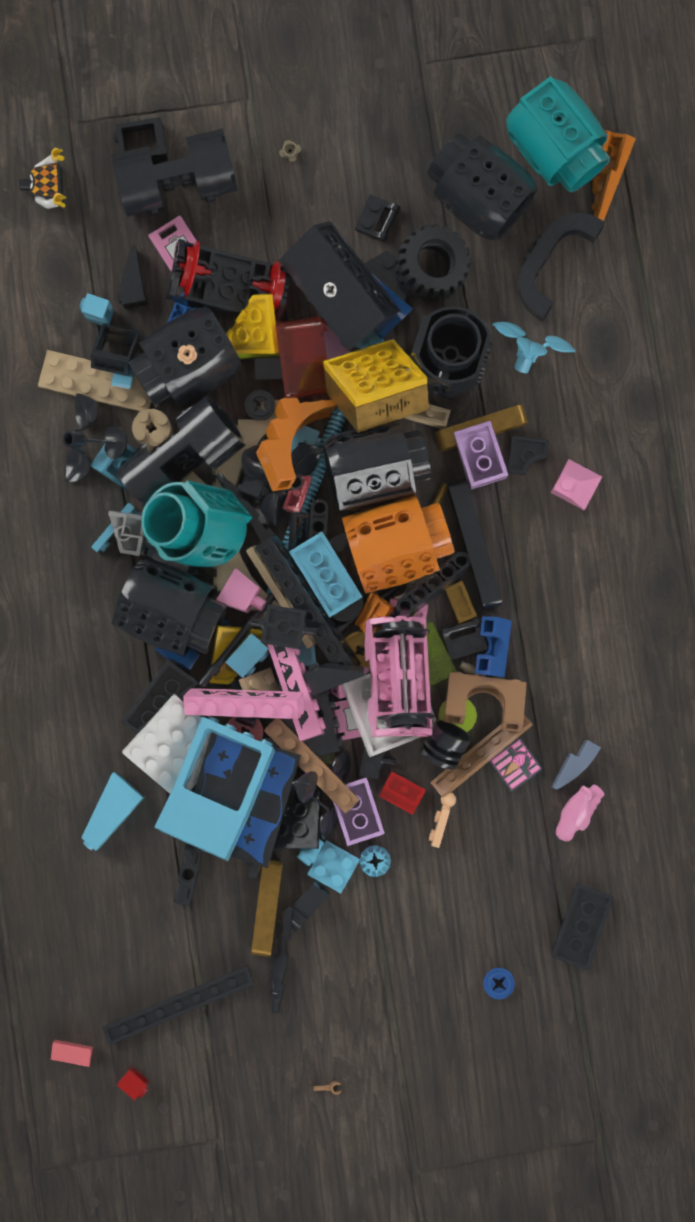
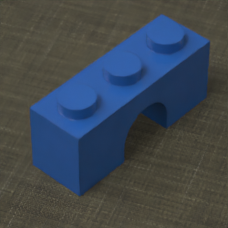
M482 616L480 635L487 638L489 647L486 654H477L475 674L505 677L511 620Z

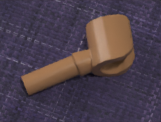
M332 1081L330 1085L313 1087L314 1091H332L336 1095L341 1093V1090H333L335 1085H341L338 1081Z

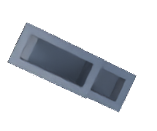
M584 740L577 756L572 753L568 754L551 788L557 790L579 776L593 761L601 747L588 740Z

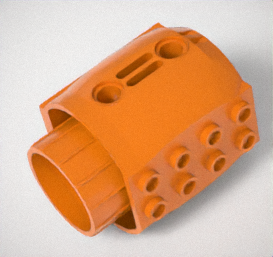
M416 495L342 518L365 594L402 585L440 571L437 559L455 553L440 504L436 503L421 508Z

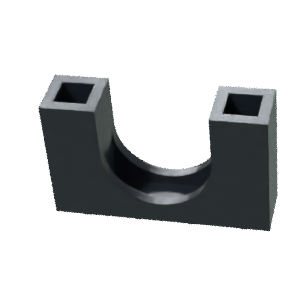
M329 690L313 695L311 692L312 698L317 700L318 705L323 711L326 728L323 729L324 734L304 740L303 742L317 756L341 752V747H344L342 736L338 735L337 728H340L338 717L334 715L333 709H336L334 697L331 698Z

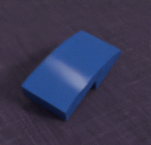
M157 647L155 648L166 659L175 661L186 671L191 669L200 656L191 648L185 657Z

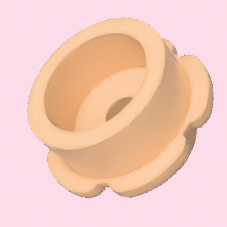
M183 345L179 348L177 356L184 364H191L196 360L197 352H195V348L192 345Z

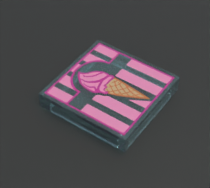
M520 738L512 742L489 761L511 792L542 770V767Z

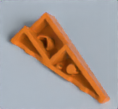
M604 130L608 134V139L602 147L609 155L610 161L593 178L592 192L595 194L592 210H594V216L602 221L605 219L636 138L628 134L612 133L608 130Z

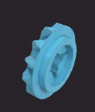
M370 846L360 856V866L369 876H381L390 868V855L383 847ZM373 853H375L377 859L384 860L378 863L377 870H375L373 864L367 863L373 859Z

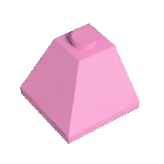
M568 459L551 493L585 510L602 476Z

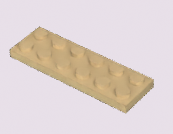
M47 350L38 383L39 388L76 396V393H81L92 397L96 402L137 412L150 409L152 403L136 375L130 389L111 386L114 373L91 368V360Z

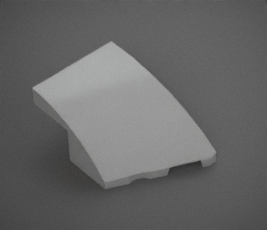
M109 511L108 514L120 553L140 556V554L145 555L146 547L156 550V547L151 545L144 535L141 524L142 515Z

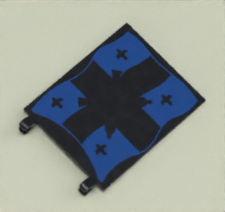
M211 732L194 793L234 811H238L262 754ZM271 746L275 750L274 756L248 820L231 854V857L253 863L249 871V877L253 879L259 876L261 866L269 867L292 788V782L294 781L301 757L300 754ZM187 843L183 855L186 857L193 856L195 846Z

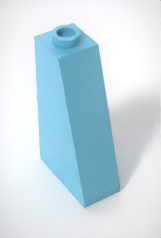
M113 772L81 837L84 840L83 844L90 850H99L145 798L117 772Z

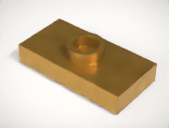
M463 581L445 589L459 624L477 617Z

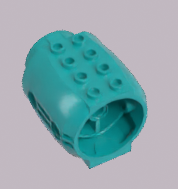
M550 76L520 98L519 103L506 119L507 133L511 141L548 186L561 182L567 191L574 192L598 175L610 161L609 155L602 147L608 139V134L601 127V124L582 98L566 82L553 79Z
M187 480L185 483L173 482L159 488L145 505L141 524L148 542L156 547L162 559L195 567H216L229 562L239 552L246 538L247 523L253 516L231 490Z

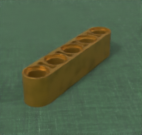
M523 405L510 407L435 432L434 435L440 452L456 448L454 432L491 421L494 433L497 435L528 424Z
M270 860L268 868L262 867L251 955L271 957L283 861Z

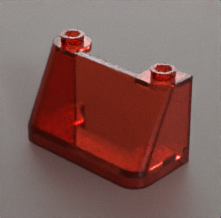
M317 316L276 322L286 399H299L327 394L323 361L327 360L324 332L327 331L326 321Z

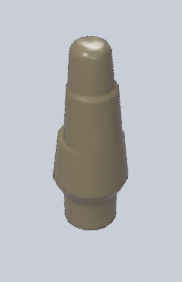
M463 661L460 663L459 668L464 673L475 675L476 667Z

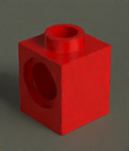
M131 1066L117 1086L135 1101L138 1096L142 1098L149 1090L146 1086L150 1081Z

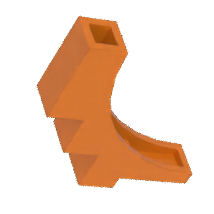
M297 397L279 400L274 410L277 418L270 421L265 431L268 439L261 442L256 452L272 491L291 488L296 479L291 459L293 437L307 424L330 417L336 407L333 400L299 403Z

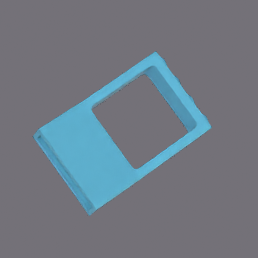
M209 716L208 719L202 717L176 783L155 828L223 860L229 861L253 808L275 750L271 747L272 743L262 739L260 742L255 740V736L248 732L243 734L237 732V728L232 725L226 724V726L218 724L219 720ZM211 732L262 754L238 811H234L186 789L207 735Z

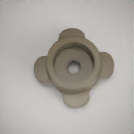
M286 140L282 150L279 151V155L288 158L290 162L296 161L297 154L301 151V147L290 140Z

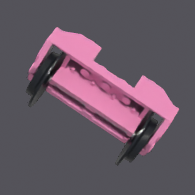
M396 616L395 618H372L366 621L365 661H370L372 698L367 700L371 738L391 736L428 737L432 735L431 719L435 717V714L431 713L427 648V635H429L430 630L426 629V619ZM376 627H381V630L374 632ZM377 719L386 722V727L389 729H379Z

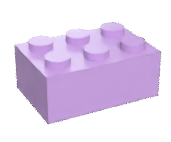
M367 777L345 784L360 799L347 813H344L334 803L347 846L385 834Z

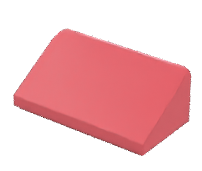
M302 476L303 485L301 488L288 491L283 505L285 511L300 513L312 479L311 476Z
M54 1040L51 1060L89 1067L93 1047Z

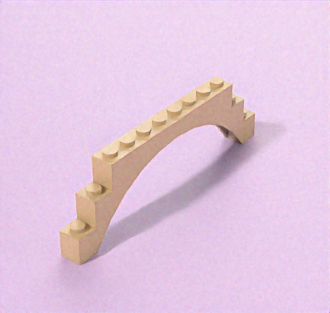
M275 400V408L279 400ZM265 401L261 402V406H257V410H265ZM275 412L266 420H238L236 427L242 434L243 442L246 446L218 469L212 467L213 475L222 472L225 478L231 481L237 488L244 470L241 463L242 453L244 450L258 445L260 438L265 439L267 437L265 431L270 421L277 418ZM216 478V482H213L212 486L222 488V485ZM240 551L229 562L214 567V569H217V577H214V586H216L218 593H221L236 568L261 589L258 597L265 600L268 596L250 575L241 558ZM275 600L271 604L275 606H280L279 603ZM252 607L250 611H256L257 609ZM266 611L260 617V619L263 620L264 616L266 615Z

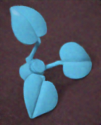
M496 322L492 325L503 335L517 338L518 352L516 355L518 358L514 368L522 373H528L532 362L535 363L538 356L547 354L546 347L548 346L560 352H576L567 341L557 336H547L545 338L546 342L541 345L521 337L525 336L526 333L516 324Z

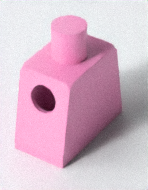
M236 568L216 599L229 607L245 613H249L252 607L262 611L267 602L258 597L261 589Z

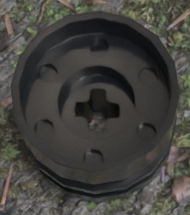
M436 720L432 726L431 737L426 738L425 744H423L420 751L432 763L442 768L453 770L458 766V761L462 758L461 753L466 751L471 737L465 730L453 723Z

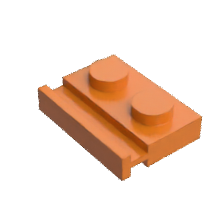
M371 592L355 625L359 626L365 633L367 620L390 617L394 607L385 599L379 597L378 593ZM376 627L374 632L381 630V627Z

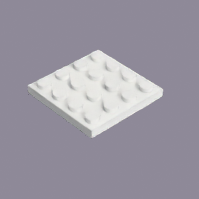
M367 674L342 684L369 757L420 738L415 736L371 738L367 700L372 698L371 675ZM434 717V718L431 719V720H432V726L434 725V723H435V721H436V717ZM377 719L379 729H389L386 727V722Z
M174 694L126 746L122 753L171 794L202 717L199 715H185L184 702ZM211 733L207 735L186 789L189 791L197 783Z

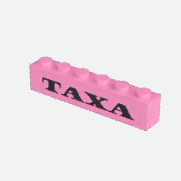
M268 645L282 690L285 692H303L304 712L299 719H293L299 740L304 741L324 734L323 729L326 726L323 718L318 716L317 711L320 710L318 702L312 698L311 690L305 679L304 673L307 670L304 662L300 663L298 655H301L300 650Z
M191 688L183 696L185 715L299 719L304 712L303 692Z

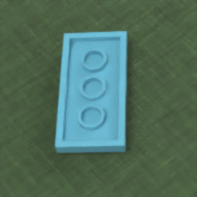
M323 532L289 551L329 618L363 598Z

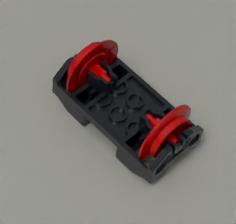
M179 239L175 245L174 261L166 299L192 308H203L206 306L238 314L239 316L241 311L247 307L248 301L253 295L272 294L275 323L277 325L281 321L286 306L285 298L289 288L287 284L290 282V275L283 270L278 261L272 264L200 245L199 241L190 243ZM177 286L183 288L184 297L176 294Z

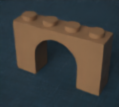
M462 672L449 673L444 722L463 725L467 699L476 693H488L496 697L502 705L501 730L521 732L524 723L526 682H521L517 679L505 680L500 677H483L479 674L467 675Z

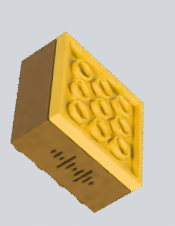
M394 339L323 361L327 394L358 433L429 409L427 377Z

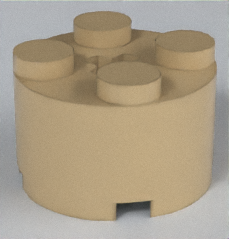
M156 409L140 411L132 424L133 435L140 445L148 443L157 448L168 442L173 435L169 419L163 412ZM155 427L156 430H153V432L150 433L149 429Z

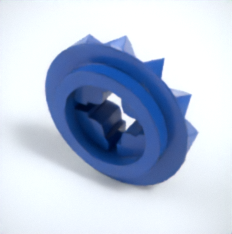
M493 968L487 972L483 979L486 993L494 999L507 998L514 990V978L504 968ZM494 977L497 980L503 978L502 984L505 989L498 986L493 990L495 982L492 978Z

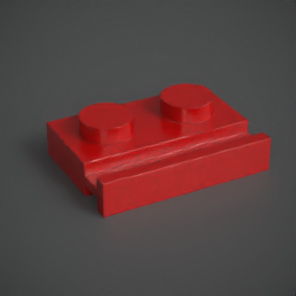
M391 772L379 797L413 815L426 790Z

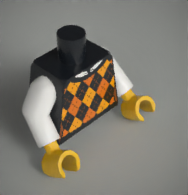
M54 148L50 156L29 170L30 179L19 180L20 191H30L33 200L47 209L58 206L65 207L64 198L66 199V196L63 193V170L58 160L64 161L65 157L59 155L63 150Z

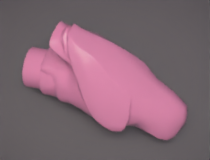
M593 784L590 788L582 786L566 803L561 811V818L556 828V835L560 840L570 841L576 831H583L588 827L594 810L601 802L600 799L604 796V792L597 785Z

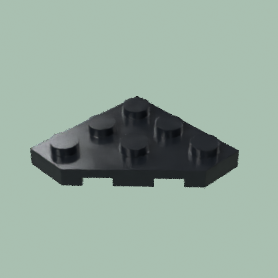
M315 790L313 796L321 801L322 792ZM296 795V798L289 805H286V815H283L274 850L319 849L321 806L312 799L307 803H302Z

